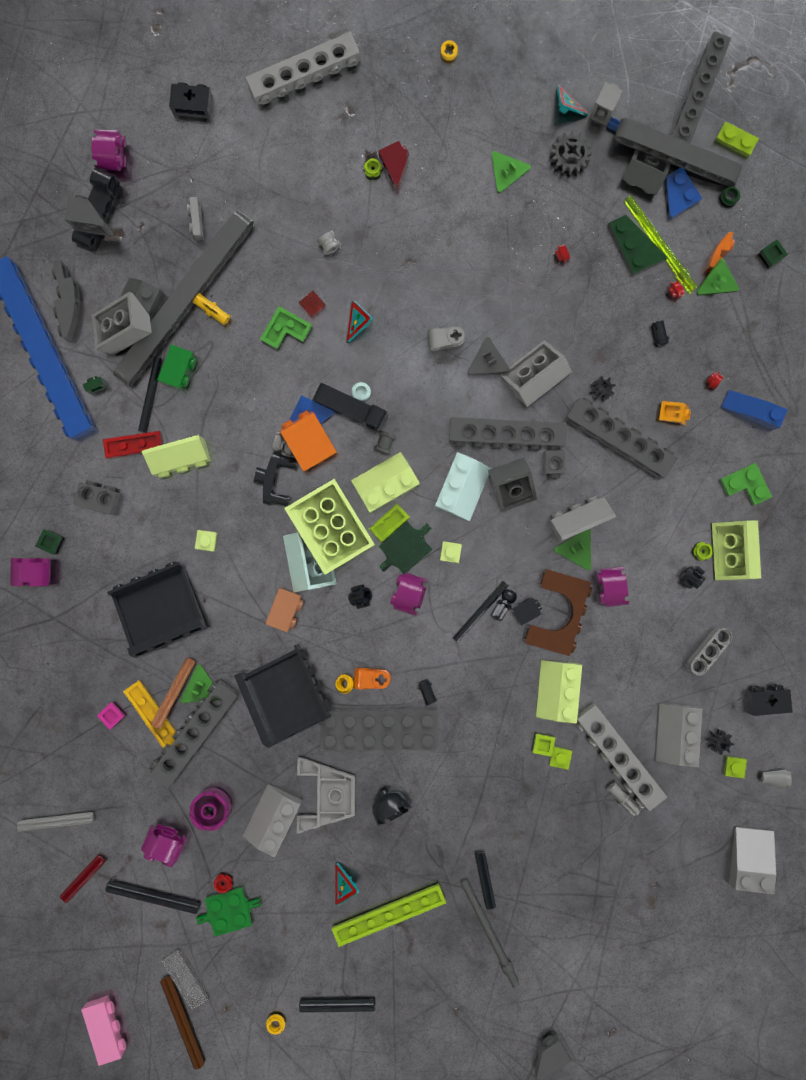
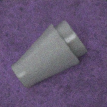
M786 769L762 772V783L786 789V787H791L792 775Z

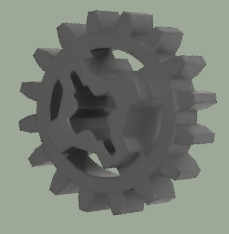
M571 131L569 136L564 132L562 138L558 136L556 142L552 144L553 149L550 155L554 157H552L551 162H557L555 168L561 167V173L568 170L569 175H571L572 171L575 170L578 174L580 168L584 170L587 166L586 163L589 164L591 160L590 156L593 151L588 150L591 147V143L586 144L587 137L580 138V132L577 136L574 135V131ZM559 148L561 149L560 151L562 152V156H561V157H560V155H559Z

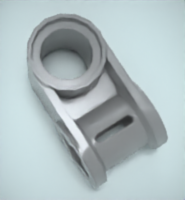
M460 327L436 328L427 331L430 351L460 347L464 343L465 334ZM455 333H457V335L460 336L458 338V341H455V339L452 338L454 337Z

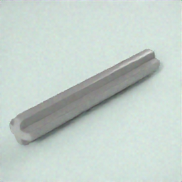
M88 812L20 820L17 822V830L21 832L90 824L94 822V814Z

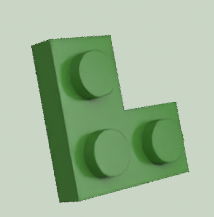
M278 306L260 340L278 350L286 334L304 342L312 328V324Z
M756 463L720 479L727 496L745 489L752 505L759 504L772 497Z

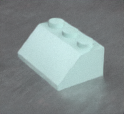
M457 452L435 507L470 521L489 476L488 470L491 468Z
M299 532L283 536L293 593L337 584L335 571L333 570L324 575Z

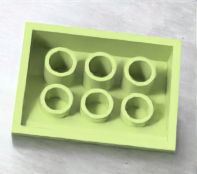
M335 479L284 508L324 575L375 545Z

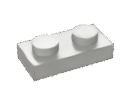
M190 197V204H187L188 215L192 219V223H189L190 235H193L196 241L204 240L201 204L197 197Z

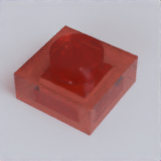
M311 291L299 302L300 306L311 318L326 307L325 303L314 291Z

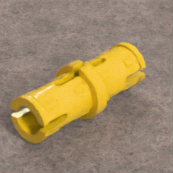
M198 293L193 300V303L203 309L207 316H212L222 325H226L231 316L220 309L217 303H212L201 293Z

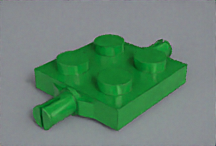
M243 886L225 893L206 897L207 914L197 916V924L209 922L212 926L214 937L253 925L250 916L251 909L261 906V900L258 898L248 901L244 894Z

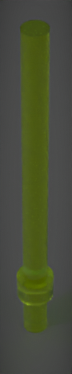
M632 195L627 197L625 201L663 253L668 257V260L678 272L677 275L680 280H684L689 289L694 291L698 286L691 278V273L687 267H683Z

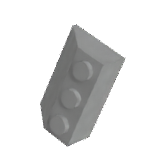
M132 292L126 293L92 314L95 350L115 355L152 333L150 316Z
M544 340L511 365L509 372L501 373L500 376L514 395L528 407L572 373V370L565 356Z
M596 495L587 499L588 503L583 506L578 503L569 507L570 511L563 514L560 511L553 514V519L548 521L557 541L565 540L615 518L616 515L604 497L598 499Z
M659 703L655 761L678 766L699 767L702 708L690 705Z
M268 784L243 837L258 850L275 857L302 800Z

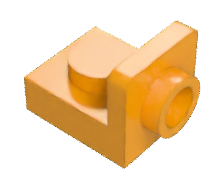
M662 401L659 420L686 425V421L690 419L691 410L685 403Z

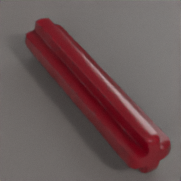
M97 855L60 895V899L68 903L105 863V859L101 855Z

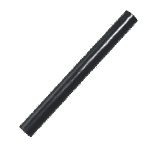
M154 357L138 428V431L144 433L147 428L162 360L159 357Z
M504 581L453 637L457 643L462 640L506 590L508 585Z

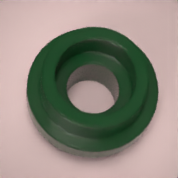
M728 186L721 192V200L725 205H735L740 199V192L734 186ZM727 194H731L733 199H729Z

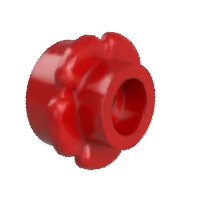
M565 244L562 246L558 245V250L555 251L559 261L563 260L566 263V260L571 258Z
M679 281L670 282L671 287L668 288L671 297L680 299V296L685 294Z
M720 372L717 374L712 373L707 380V383H709L708 388L711 387L714 390L724 378L719 374Z
M220 874L214 880L213 886L217 892L225 893L231 890L232 879L228 875Z

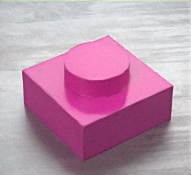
M111 702L97 717L110 730L125 717V714Z

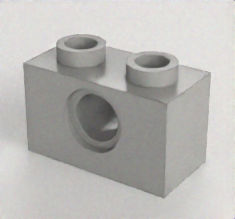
M605 82L589 118L607 125L623 90L616 84Z

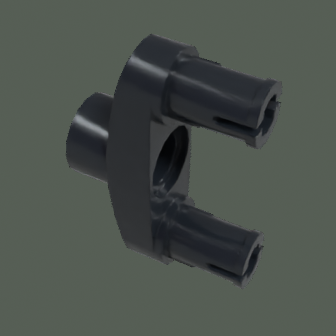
M274 451L267 468L257 466L253 483L263 485V504L271 505L272 503L288 506L289 502L281 499L289 501L290 495L275 493L272 490L276 467L281 466L296 470L297 464H293L297 463L296 458L281 455L280 452Z

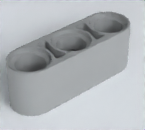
M720 627L714 628L686 663L687 670L695 675H704L731 643L732 633L730 630ZM721 631L725 634L723 641L718 640V634ZM711 646L713 653L707 656L705 653L706 648ZM699 661L701 668L695 671L693 665Z

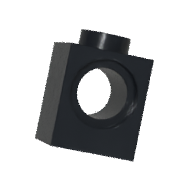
M532 597L511 608L521 626L542 615L540 612L542 607L537 599L533 600Z

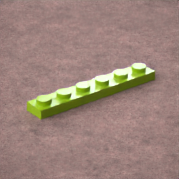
M438 883L332 927V932L338 947L446 904V900Z

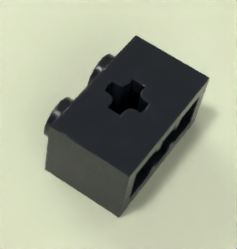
M183 82L171 84L169 107L172 113L210 117L213 96L210 87L203 84L191 86Z
M772 685V689H764L763 686L752 687V690L746 691L748 714L760 716L793 713L791 690L784 688L783 685ZM772 697V700L767 703L766 699Z

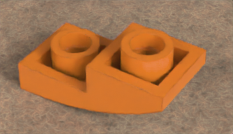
M729 232L717 244L708 260L705 271L711 272L717 262L732 250L734 245V239H732L733 232Z

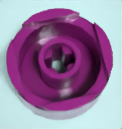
M95 129L93 133H96V137H92L91 145L92 159L97 160V165H94V167L102 170L116 171L126 167V156L123 155V148L126 147V137L121 135L119 130Z
M11 558L10 586L50 585V558Z
M624 566L600 569L601 573H597L598 585L603 587V592H600L601 604H605V607L629 605V601H625V597L629 596L626 574L621 573V571L625 570Z
M406 572L403 575L399 574L396 586H398L397 594L393 593L390 604L394 605L395 610L417 616L418 612H415L416 608H421L426 592L423 584L427 583L428 579Z
M215 787L201 791L190 805L189 815L193 825L203 831L219 829L231 813L232 805L229 797L225 792ZM212 807L214 810L209 812L207 809Z
M152 824L141 846V850L145 853L143 857L149 861L158 860L165 866L173 867L180 857L187 838L183 834L181 837L178 836V831L171 827L157 824V827L154 828Z

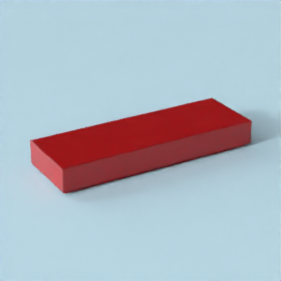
M161 431L103 439L105 458L107 459L141 454L142 450L163 445Z

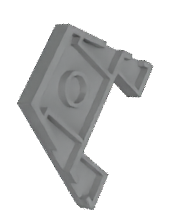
M298 757L297 775L318 776L317 815H297V834L355 816V775L303 757Z

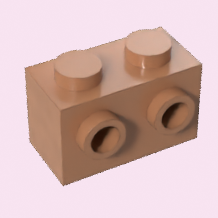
M279 588L266 625L285 632L294 629L297 621L294 618L296 611L301 610L304 602L301 600L302 595Z

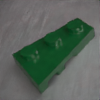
M627 215L608 223L632 276L668 258Z

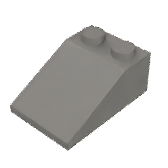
M735 826L729 884L735 890L774 894L776 883L774 831Z

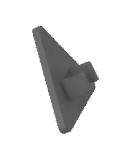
M486 337L468 369L469 375L506 373L510 371L489 337Z

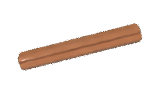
M186 658L151 723L153 727L157 729L162 727L195 665V661L191 658Z

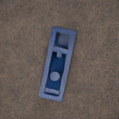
M728 390L721 408L772 430L781 427L788 409L774 403L732 390Z

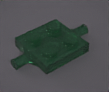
M408 521L404 522L378 546L387 558L378 567L384 572L393 565L403 574L407 573L432 550L424 538V535L432 530V528L426 523L418 531Z

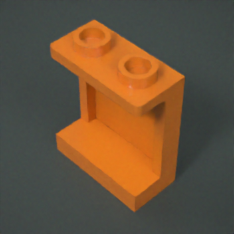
M308 410L300 413L297 420L293 422L289 420L281 425L282 428L279 430L303 472L337 453L314 412H308Z

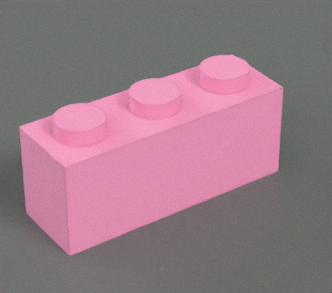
M109 996L86 1002L81 1011L98 1065L121 1059L126 1050V1042L120 1035V1023L115 1018L113 1002L110 1001Z

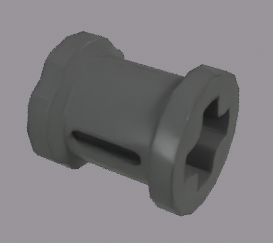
M380 430L379 440L373 449L389 454L390 445L396 436Z

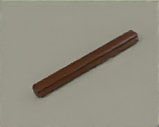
M170 976L161 979L160 984L193 1068L195 1070L200 1069L204 1065L202 1055Z

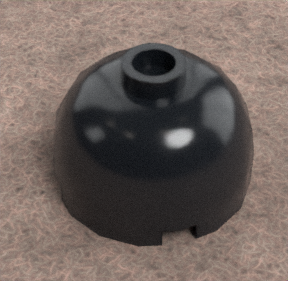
M386 789L378 794L379 798L374 801L372 813L377 825L380 826L385 824V819L392 821L407 813L408 809H411L412 806L407 797L401 792H389Z

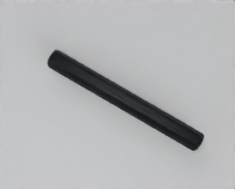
M109 881L105 888V891L108 893L192 914H197L200 908L198 902Z

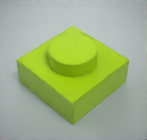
M536 733L532 753L552 757L555 737Z
M554 746L549 766L569 770L572 750Z
M726 756L723 775L745 779L747 759Z

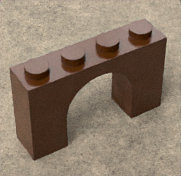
M544 569L539 588L563 595L570 604L571 615L568 622L556 630H548L528 624L523 642L567 656L574 653L577 644L574 641L576 634L579 635L582 623H579L581 615L584 616L587 610L585 601L592 592L591 582Z

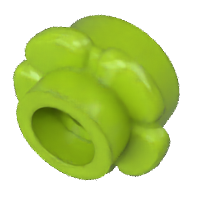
M369 159L364 164L365 174L368 177H378L381 174L382 164L377 159Z
M699 542L696 545L697 547L694 548V555L700 561L710 559L712 556L711 545Z

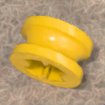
M453 41L444 42L441 46L442 57L449 61L455 59L458 53L456 43ZM446 47H450V49H451V47H452V48H453V50H452V53H453V54H451V55H449V53L446 54V53H445V52H446Z

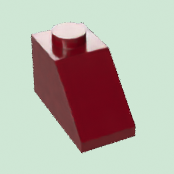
M400 141L378 150L379 158L395 191L400 187L409 156L406 146H402Z

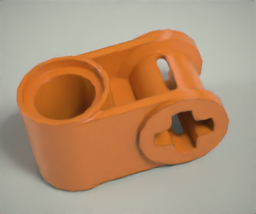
M354 669L355 689H383L390 683L391 675L387 670ZM381 674L384 678H387L384 683H380V680H377Z

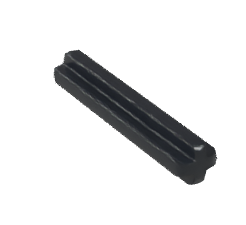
M485 852L475 853L485 907L487 910L496 908L487 859Z

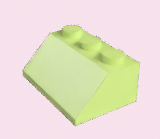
M199 435L142 450L151 474L158 476V478L170 476L169 473L177 471V473L186 472L188 467L195 466V468L204 467L207 465L206 462L211 461L206 441Z
M401 452L351 480L370 513L420 485Z
M758 521L712 523L715 580L761 578Z
M541 660L536 717L558 722L577 723L582 674L581 664Z

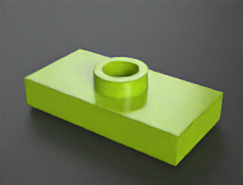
M397 503L369 529L382 543L410 517Z

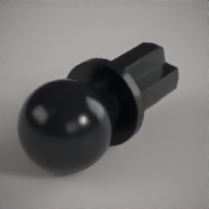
M506 589L502 593V600H498V606L492 614L496 621H502L507 611L511 610L510 604L514 603L517 599V594L514 590Z

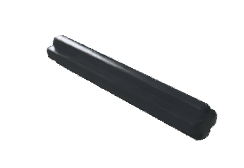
M301 1000L299 1002V1011L301 1013L374 1012L375 1000Z

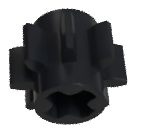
M600 376L599 383L593 381L592 384L595 388L591 392L596 393V399L603 397L605 401L608 398L607 394L614 395V392L611 390L616 384H611L610 377L604 380ZM601 385H603V387H607V390L605 392L604 390L599 389Z
M689 566L681 575L685 579L682 584L688 589L692 587L695 589L699 588L706 579L703 576L705 571L699 566L694 568Z
M364 584L350 588L352 592L349 593L348 599L351 605L356 606L357 609L370 606L369 601L372 599V593L369 588H364Z
M720 730L719 734L712 732L713 737L708 740L713 745L710 749L712 751L718 749L717 752L720 755L723 754V751L730 753L729 748L734 745L730 741L732 735H725L723 730ZM724 740V744L718 745V741Z

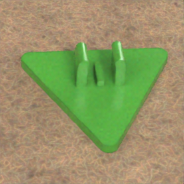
M493 151L491 154L497 192L499 193L531 168L530 164Z
M720 259L698 288L697 293L699 295L739 290V286L724 259Z
M588 529L555 547L554 552L586 570H591V530Z
M198 664L180 699L181 703L198 702L202 697L206 698L209 694L207 690L213 682L202 665ZM214 697L210 701H216L220 699Z

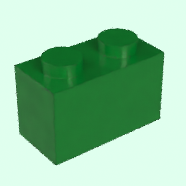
M171 344L157 380L162 384L183 391V388L187 387L190 380L189 372L196 365V355L191 351Z

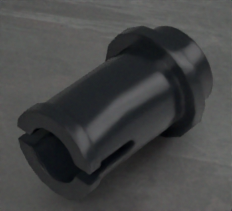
M664 320L652 323L656 337L654 342L657 343V346L668 344L670 337L667 336Z
M428 679L418 683V690L421 691L425 705H430L437 701L431 687L432 682H429Z

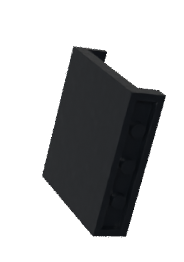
M170 562L165 565V568L151 570L148 572V575L135 577L129 583L116 585L112 588L113 590L107 592L114 601L129 644L127 650L131 657H140L206 629L184 566L179 562Z
M294 645V651L246 675L241 672L234 675L261 742L267 748L331 717L329 713L331 707L327 699L323 700L321 695L323 689L320 683H316L313 678L316 676L315 671L306 662L308 656L305 650L300 649L297 645Z

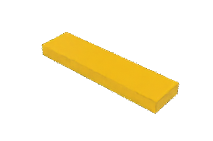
M138 680L124 690V694L162 748L167 743L171 745L174 741L172 736L176 730L167 718L160 729L151 725L159 710V706L142 682Z

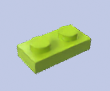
M726 121L715 139L720 144L748 158L759 138Z

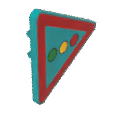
M560 85L557 86L559 111L564 114L568 110L584 116L589 114Z
M356 301L351 302L346 342H351L365 327L368 328V325L373 320V317Z
M339 863L335 864L336 906L343 904L359 893L357 883L351 880L352 877L348 876Z

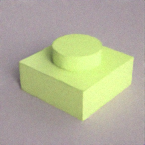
M197 530L195 549L215 552L217 533Z
M443 541L440 560L459 563L462 544Z

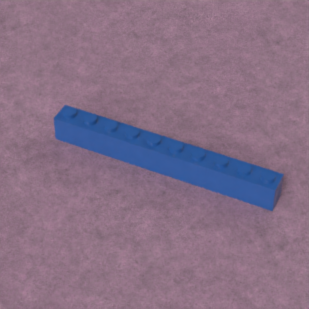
M8 256L0 259V300L4 301L6 305L4 310L14 322L12 324L14 331L17 335L20 334L22 338L20 343L26 352L28 351L31 357L29 358L31 366L38 371L39 375H37L40 384L45 386L47 390L45 395L50 403L53 402L55 416L64 425L62 430L65 436L76 440L95 431L14 261Z

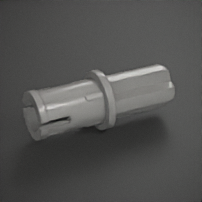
M613 782L607 788V791L618 800V804L622 805L632 816L640 813L641 808L630 798V794L626 793L616 782Z

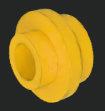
M343 674L337 678L335 686L340 693L347 694L353 690L354 680L350 675ZM345 681H347V687H346V688L344 687V682H345Z
M273 1014L266 1021V1029L271 1034H280L285 1028V1020L281 1015ZM277 1021L279 1025L274 1026L272 1022Z

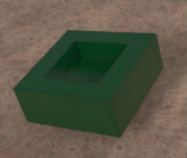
M778 239L760 251L770 267L788 255Z
M98 376L87 379V383L82 384L85 391L89 394L108 387L106 381L101 377L98 378Z
M43 529L35 547L55 555L63 537Z

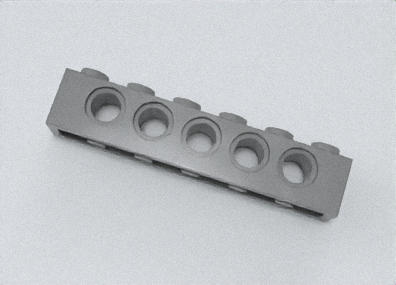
M349 32L246 77L256 104H267L277 96L283 97L291 90L305 87L307 83L312 81L318 82L328 74H336L342 68L355 66L358 61H361L360 52L352 33ZM337 53L343 54L340 58L335 57ZM319 61L326 62L324 65L317 64ZM303 68L309 69L306 73L300 72ZM284 76H291L289 80H283ZM268 83L274 84L271 88L265 87Z
M592 703L578 714V722L575 724L582 733L584 731L587 732L590 736L587 739L594 748L598 746L601 750L599 754L606 763L610 762L613 768L611 770L616 777L623 778L625 781L623 786L630 794L633 792L637 796L635 801L641 809L645 807L650 812L667 798L662 789L595 704ZM594 723L600 724V729L597 732L591 731V726ZM606 738H611L612 740L609 747H603V741ZM622 753L624 756L623 760L619 763L615 762V756ZM635 769V775L628 778V770ZM642 784H647V790L644 793H639V787Z

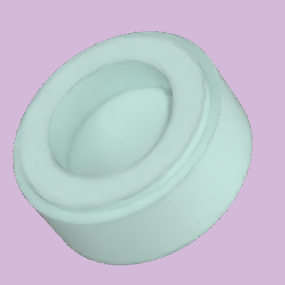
M359 382L353 386L352 396L362 402L370 398L371 390L366 383Z

